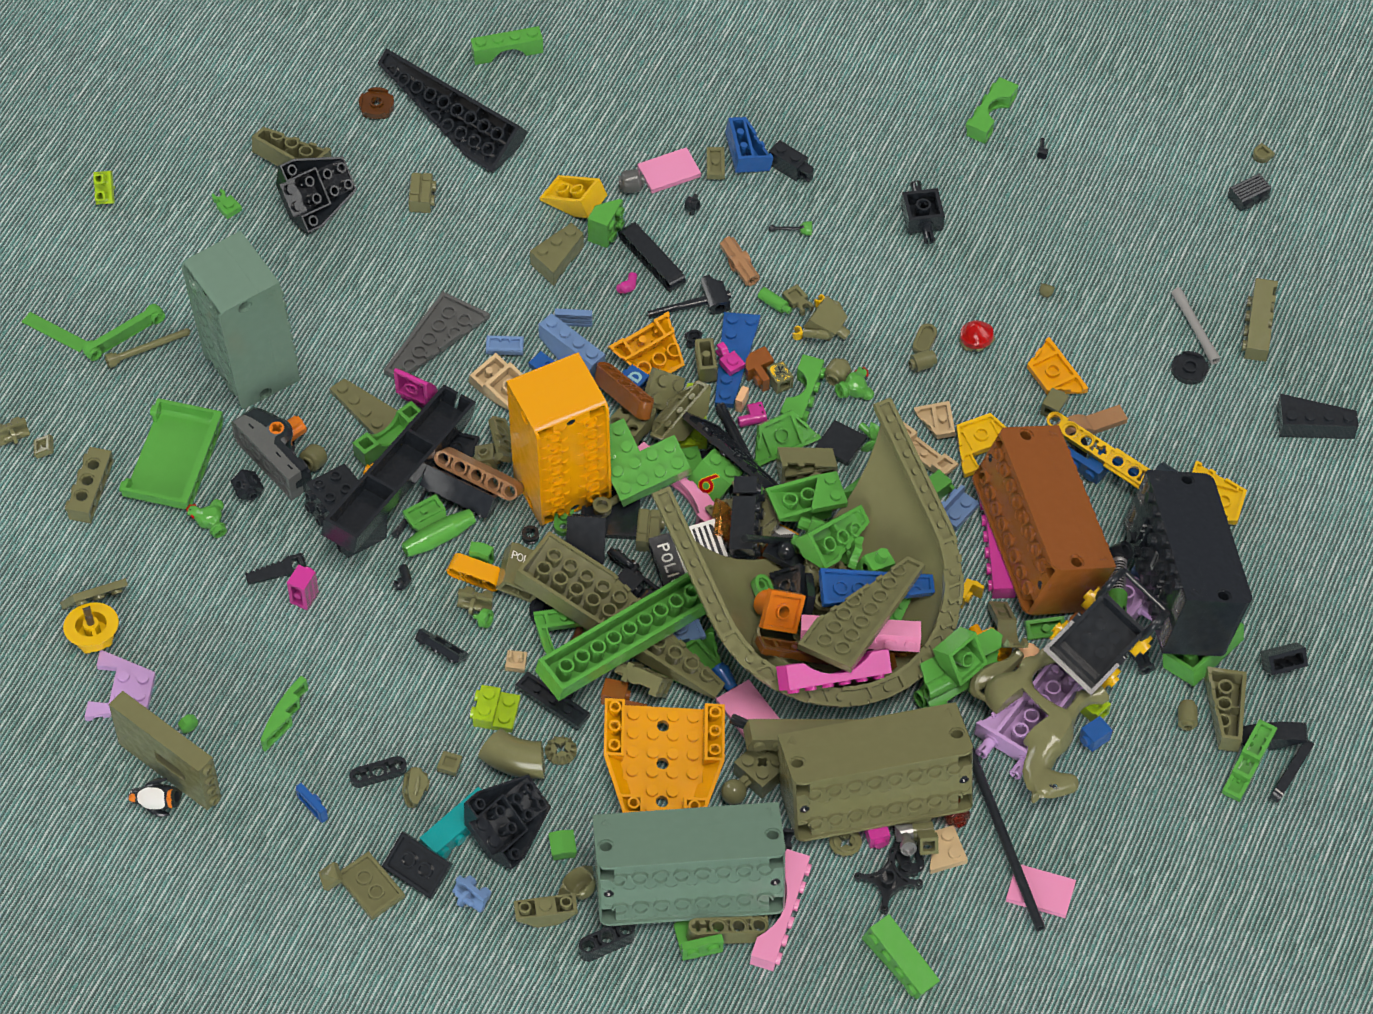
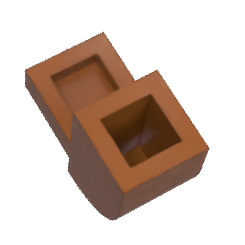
M765 346L751 352L746 358L745 363L746 380L750 381L753 379L754 384L757 387L759 386L762 392L769 390L770 378L766 373V369L774 363L773 357Z

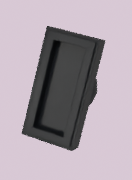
M788 541L781 542L780 544H768L762 554L763 557L784 568L803 564L805 560L803 556L796 553L795 546Z

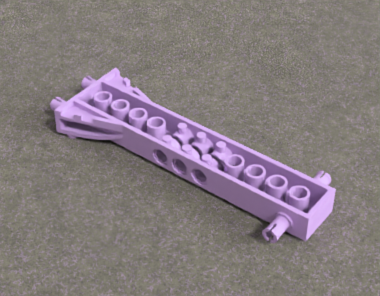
M1126 577V592L1128 594L1127 613L1134 620L1142 615L1152 621L1151 615L1148 614L1147 601L1144 600V593ZM1057 663L1045 666L1033 681L1035 689L1041 695L1064 709L1073 701L1076 692L1084 689ZM1023 692L1021 698L998 714L992 712L991 716L985 720L976 722L974 735L984 740L976 749V754L980 757L983 753L981 758L985 759L994 747L1017 761L1009 773L1012 777L1017 774L1015 779L1019 780L1023 775V765L1028 746L1026 747L1023 741L1031 729L1048 717V715L1026 692Z

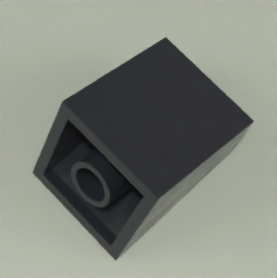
M568 514L566 542L600 564H604L607 515Z

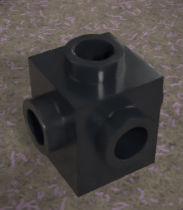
M241 469L230 481L236 491V495L242 500L254 501L264 490L261 479L255 471Z

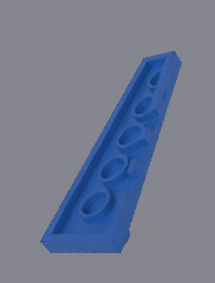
M724 312L721 342L726 344L729 353L735 351L746 363V358L751 352L754 337L760 323V315ZM719 364L715 407L718 403L723 402L727 408H734L745 368L729 376Z
M821 568L818 572L822 607L840 605L845 601V598L867 583L870 585L876 580V577L887 572ZM921 574L904 599L932 596L935 593L933 575Z

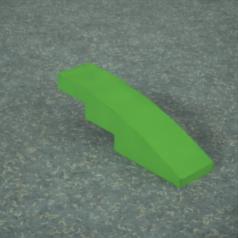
M300 676L286 691L271 714L261 737L262 750L265 752L293 725L291 716L301 707L299 698L308 691L307 679L303 676Z
M1261 719L1258 720L1222 790V794L1238 802L1241 801L1277 731V727Z

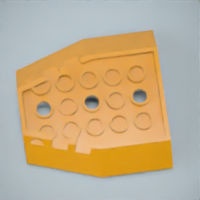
M605 698L603 756L622 813L708 807L725 761V704L705 703L703 709L631 706L625 705V699ZM664 723L668 726V730L660 731L657 725ZM665 761L668 767L660 769L657 766V762ZM664 799L667 805L660 807L657 805L656 800Z

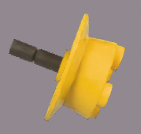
M86 603L76 607L67 615L63 624V630L66 638L71 643L77 645L84 653H91L110 647L113 644L114 634L119 626V619L115 610L106 604Z

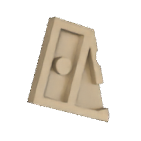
M950 401L914 407L916 416L937 439L956 436Z
M954 825L935 830L938 834L939 854H931L930 874L967 864L968 859Z

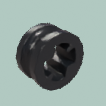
M533 525L525 526L522 530L523 542L528 545L536 544L539 540L538 528ZM531 533L532 535V533H534V536L530 537L529 535V537H527V534Z

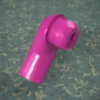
M630 272L627 281L621 282V284L616 286L617 292L625 294L633 291L636 287L637 274Z

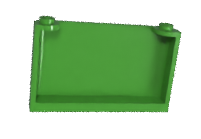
M157 398L155 405H152L150 410L153 424L131 479L126 478L125 481H122L119 491L123 497L186 510L189 504L193 505L219 438L224 421L223 412Z

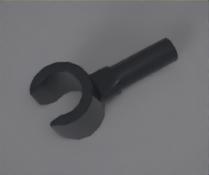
M1041 138L1037 157L1046 160L1049 149L1044 148L1045 139Z

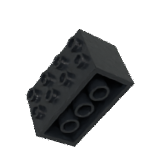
M345 463L306 483L304 506L306 511L315 517L319 527H323L326 516L358 482L356 476ZM387 516L355 553L336 543L339 552L344 553L347 558H350L386 539Z

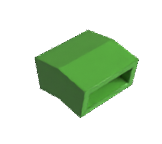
M471 541L469 557L493 564L495 561L494 547L485 543Z
M573 829L548 833L554 861L575 858L577 850Z

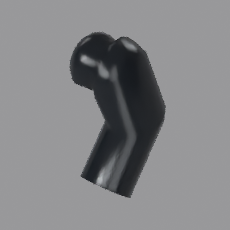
M407 564L399 566L401 577L397 578L398 581L394 580L393 582L397 590L406 589L412 581Z

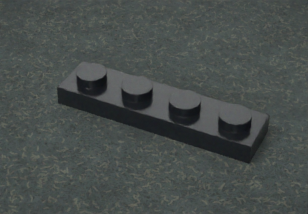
M528 671L515 684V689L576 730H579L590 717V712L569 698L565 697L558 701L546 684Z

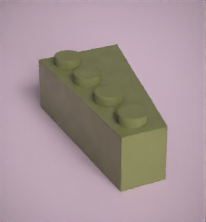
M262 127L252 136V152L276 166L292 159L331 157V148L325 147L323 149L317 147L316 143H304L300 141V138H289L285 136V133Z
M1256 278L1252 296L1247 298L1246 307H1250V309L1246 310L1245 321L1248 322V325L1244 326L1243 336H1246V340L1242 342L1241 351H1245L1244 359L1264 362L1267 360L1278 281Z
M1207 666L1204 681L1218 749L1239 752L1243 735L1247 672Z

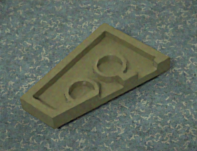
M492 416L488 423L498 461L513 464L510 426L505 418Z
M126 578L73 594L60 602L62 610L73 606L78 607L88 603L87 601L90 600L98 601L104 599L105 595L110 593L112 596L123 592L122 589L128 586Z

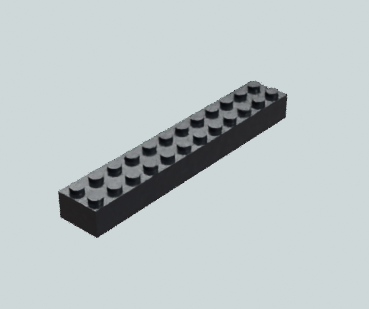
M443 385L326 516L321 535L355 553L424 474L427 465L435 461V454L446 448L473 417L476 402L461 394L456 409L458 392Z

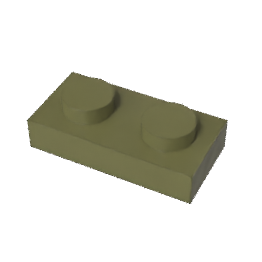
M706 147L707 179H725L724 147Z

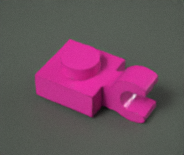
M724 342L716 345L718 349L715 350V353L720 357L719 364L729 376L745 368L744 361L735 351L729 353Z

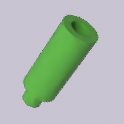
M763 287L758 293V299L778 312H785L787 314L792 312V308L788 306L789 302L768 288Z

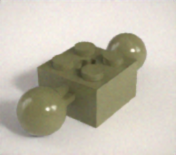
M747 750L734 761L733 774L739 780L730 779L723 784L721 788L723 800L730 805L740 804L746 797V789L748 787L760 798H764L780 783L778 752L774 750H763L760 752Z

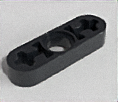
M395 756L359 766L351 770L349 774L352 786L362 788L397 778L406 773L407 763L403 757ZM395 764H399L401 768L397 769ZM376 768H381L384 770V773L376 776L373 774V771ZM356 775H360L362 779L358 780L356 778Z

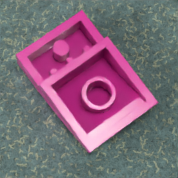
M395 368V389L402 399L409 402L412 401L415 405L423 408L438 392L437 387L432 383L402 369Z

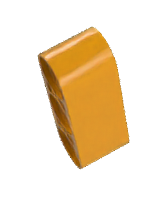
M461 553L454 554L446 569L448 575L492 592L497 591L499 567Z

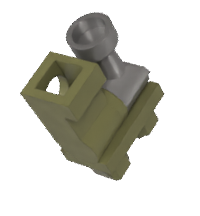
M931 818L894 825L895 838L897 842H901L900 850L903 855L911 856L916 852L915 840L920 855L939 854L938 834L934 830ZM930 845L932 848L925 849L923 846Z

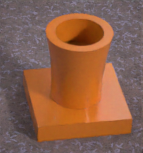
M770 588L762 590L754 599V609L757 614L761 615L759 627L797 634L806 596Z

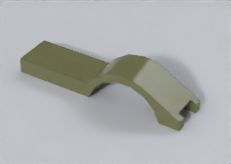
M989 601L988 610L997 626V631L1003 635L1001 647L1028 648L1029 643L1026 638H1022L1021 642L1018 641L1017 619L1008 602Z

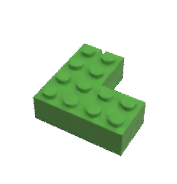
M624 418L610 424L611 482L623 507L693 474L675 435L639 451Z

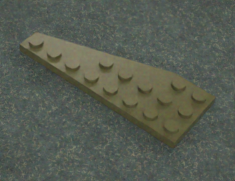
M907 556L891 567L889 572L876 577L873 583L870 585L867 583L845 598L843 603L830 608V612L817 617L799 641L797 649L851 673L922 574L925 564Z

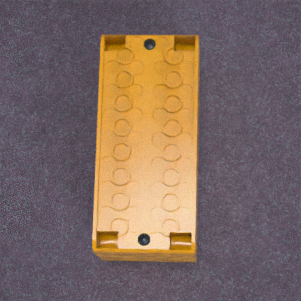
M575 353L506 381L514 479L523 484L524 491L522 494L539 524L543 526L554 521V513H557L558 518H560L564 513L570 514V510L574 509V512L581 510L584 505L586 507L591 506L598 497L611 498L609 407L580 354Z

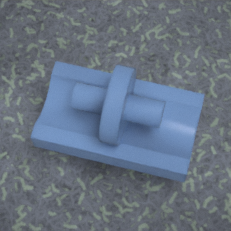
M461 875L458 876L452 891L458 898L457 905L463 907L467 904L481 913L485 908L486 902L490 899L491 891L486 887H482L480 890L476 888L477 882L471 875L465 878Z

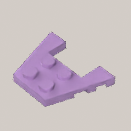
M100 650L96 665L97 669L116 671L109 703L124 691L149 709L156 677L155 672ZM88 701L85 720L91 721L93 718L102 716L103 718L111 717L109 703Z

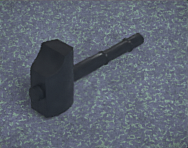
M706 275L700 278L704 296L647 311L648 318L663 315L668 311L671 313L708 305L710 314H721L731 310L729 300L732 298L730 290H726L723 281Z

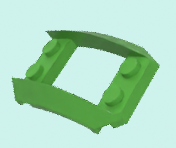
M556 609L533 612L538 635L546 655L555 650L549 631L582 627Z

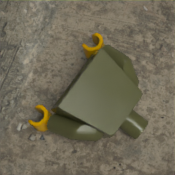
M820 294L818 300L814 299L816 310L804 325L805 329L802 330L801 326H795L794 330L796 333H792L794 340H801L804 337L830 341L836 334L845 340L851 331L843 326L848 317L841 303L832 300L829 296L825 297L823 294Z

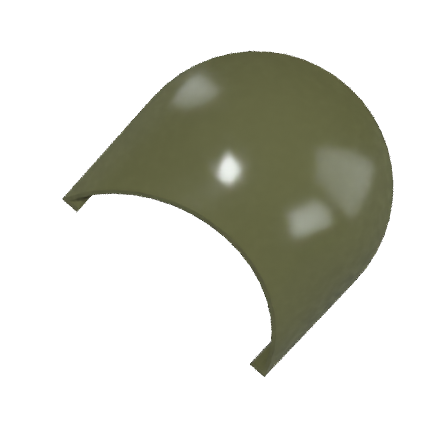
M891 397L873 404L875 414L881 424L875 445L856 487L847 499V507L841 508L834 516L836 518L862 505L870 523L859 535L864 537L862 543L863 550L858 562L864 555L877 551L880 548H886L894 559L895 565L908 556L925 564L922 574L933 575L935 593L932 596L912 598L902 617L904 621H921L920 652L892 651L894 652L897 668L892 670V673L884 674L885 678H871L864 682H856V679H853L851 684L839 685L838 683L834 687L822 688V685H818L816 690L805 691L804 688H800L799 693L788 694L787 690L779 691L776 666L769 663L766 659H762L753 648L752 638L760 623L761 615L757 614L754 609L755 595L751 587V581L757 575L764 574L769 577L774 587V582L770 578L769 573L784 569V567L767 558L758 560L735 559L705 548L695 541L670 486L651 494L710 622L728 651L755 678L770 688L805 703L828 707H854L876 703L898 694L922 678L919 664L935 656L933 649L952 634L958 624L964 593V574H962L961 567L962 556L959 554L958 540L950 519ZM796 548V553L802 556V554L799 553L798 548ZM775 630L760 632L762 637L796 642L792 633ZM781 657L791 664L804 663L816 671L825 673L807 661L800 662L795 659Z

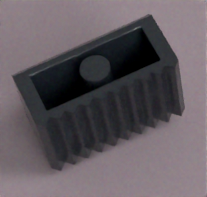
M1258 173L1231 186L1228 198L1240 211L1250 209L1260 201L1265 202L1270 197L1271 185Z

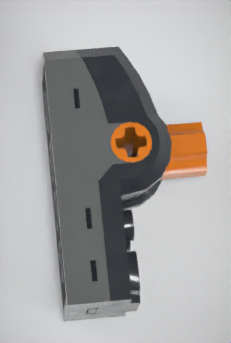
M253 407L231 422L234 439L237 444L291 501L306 492V483L312 480L308 465L302 458H297L295 453L294 440L307 432V427L299 416H293L286 421L266 410Z

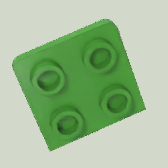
M691 920L674 923V930L683 961L723 952L724 941L722 934L688 941L686 933Z

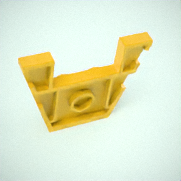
M991 413L956 425L964 478L974 475L979 467L974 456L988 452L1001 429L1006 427Z
M1196 461L1192 472L1206 473L1214 478L1229 525H1237L1247 490L1228 478L1220 477L1216 474V471L1211 468L1208 470L1202 466L1201 462Z

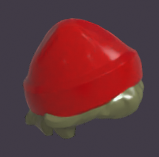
M980 320L966 323L959 335L960 345L965 351L968 350L970 352L973 350L976 352L982 351L995 341L992 326Z

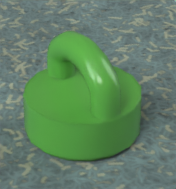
M483 608L479 614H473V618L478 620L479 627L487 629L493 622L494 613L490 609Z

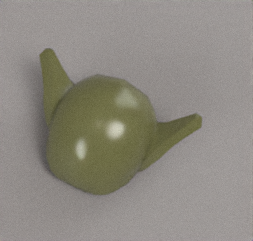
M584 865L571 870L564 877L558 895L575 893L576 900L589 898L596 888L593 866Z

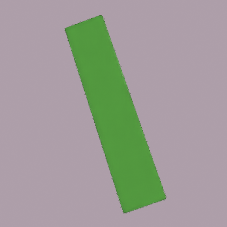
M29 312L21 321L78 352L82 350L83 345L87 342L32 312Z

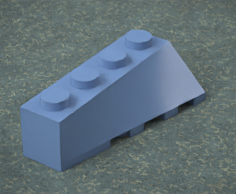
M552 313L539 323V338L549 351L556 356L557 361L579 353L592 377H595L597 363L606 362L605 354Z

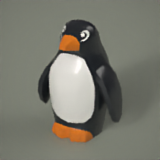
M156 778L147 782L142 787L131 789L128 798L131 803L142 805L154 815L169 816L170 813L163 809L177 807L182 797V791L174 786L160 784L168 780L167 778Z

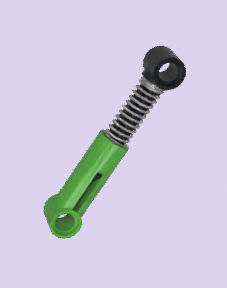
M1125 540L1109 547L1116 564V569L1111 576L1121 567L1126 568L1128 560L1133 557L1132 546ZM1123 576L1110 589L1108 595L1127 612L1128 594L1126 592V576Z

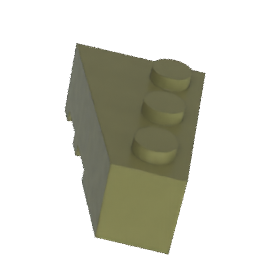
M570 223L530 250V264L554 286L559 276L566 271V267L570 262H573L584 247V233L573 223Z
M777 447L776 469L780 484L809 477L815 471L824 474L837 471L838 469L833 448Z

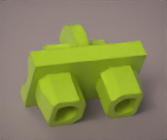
M93 172L96 205L114 204L115 186H113V172Z

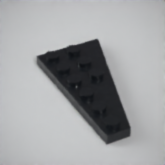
M687 411L682 416L685 421L707 438L710 444L720 449V454L726 458L729 457L750 476H757L764 489L779 485L719 425Z

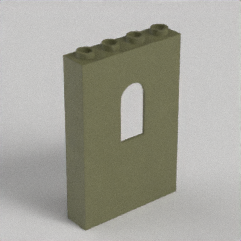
M124 691L118 694L109 703V708L119 745L163 778H167V781L207 811L212 806L217 805L220 801L221 793L213 757Z

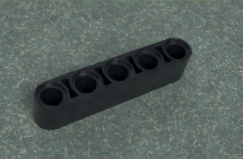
M636 222L618 231L619 238L667 291L671 292L686 283V278L682 271Z

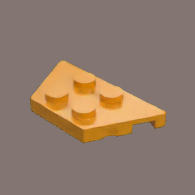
M1048 337L1044 345L1037 350L1035 357L1031 358L1028 362L1027 369L1047 395L1052 388L1061 390L1065 394L1087 393V385L1051 338Z

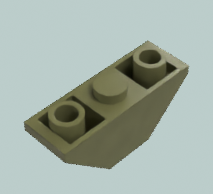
M575 893L514 901L516 921L536 928L559 925L578 914Z

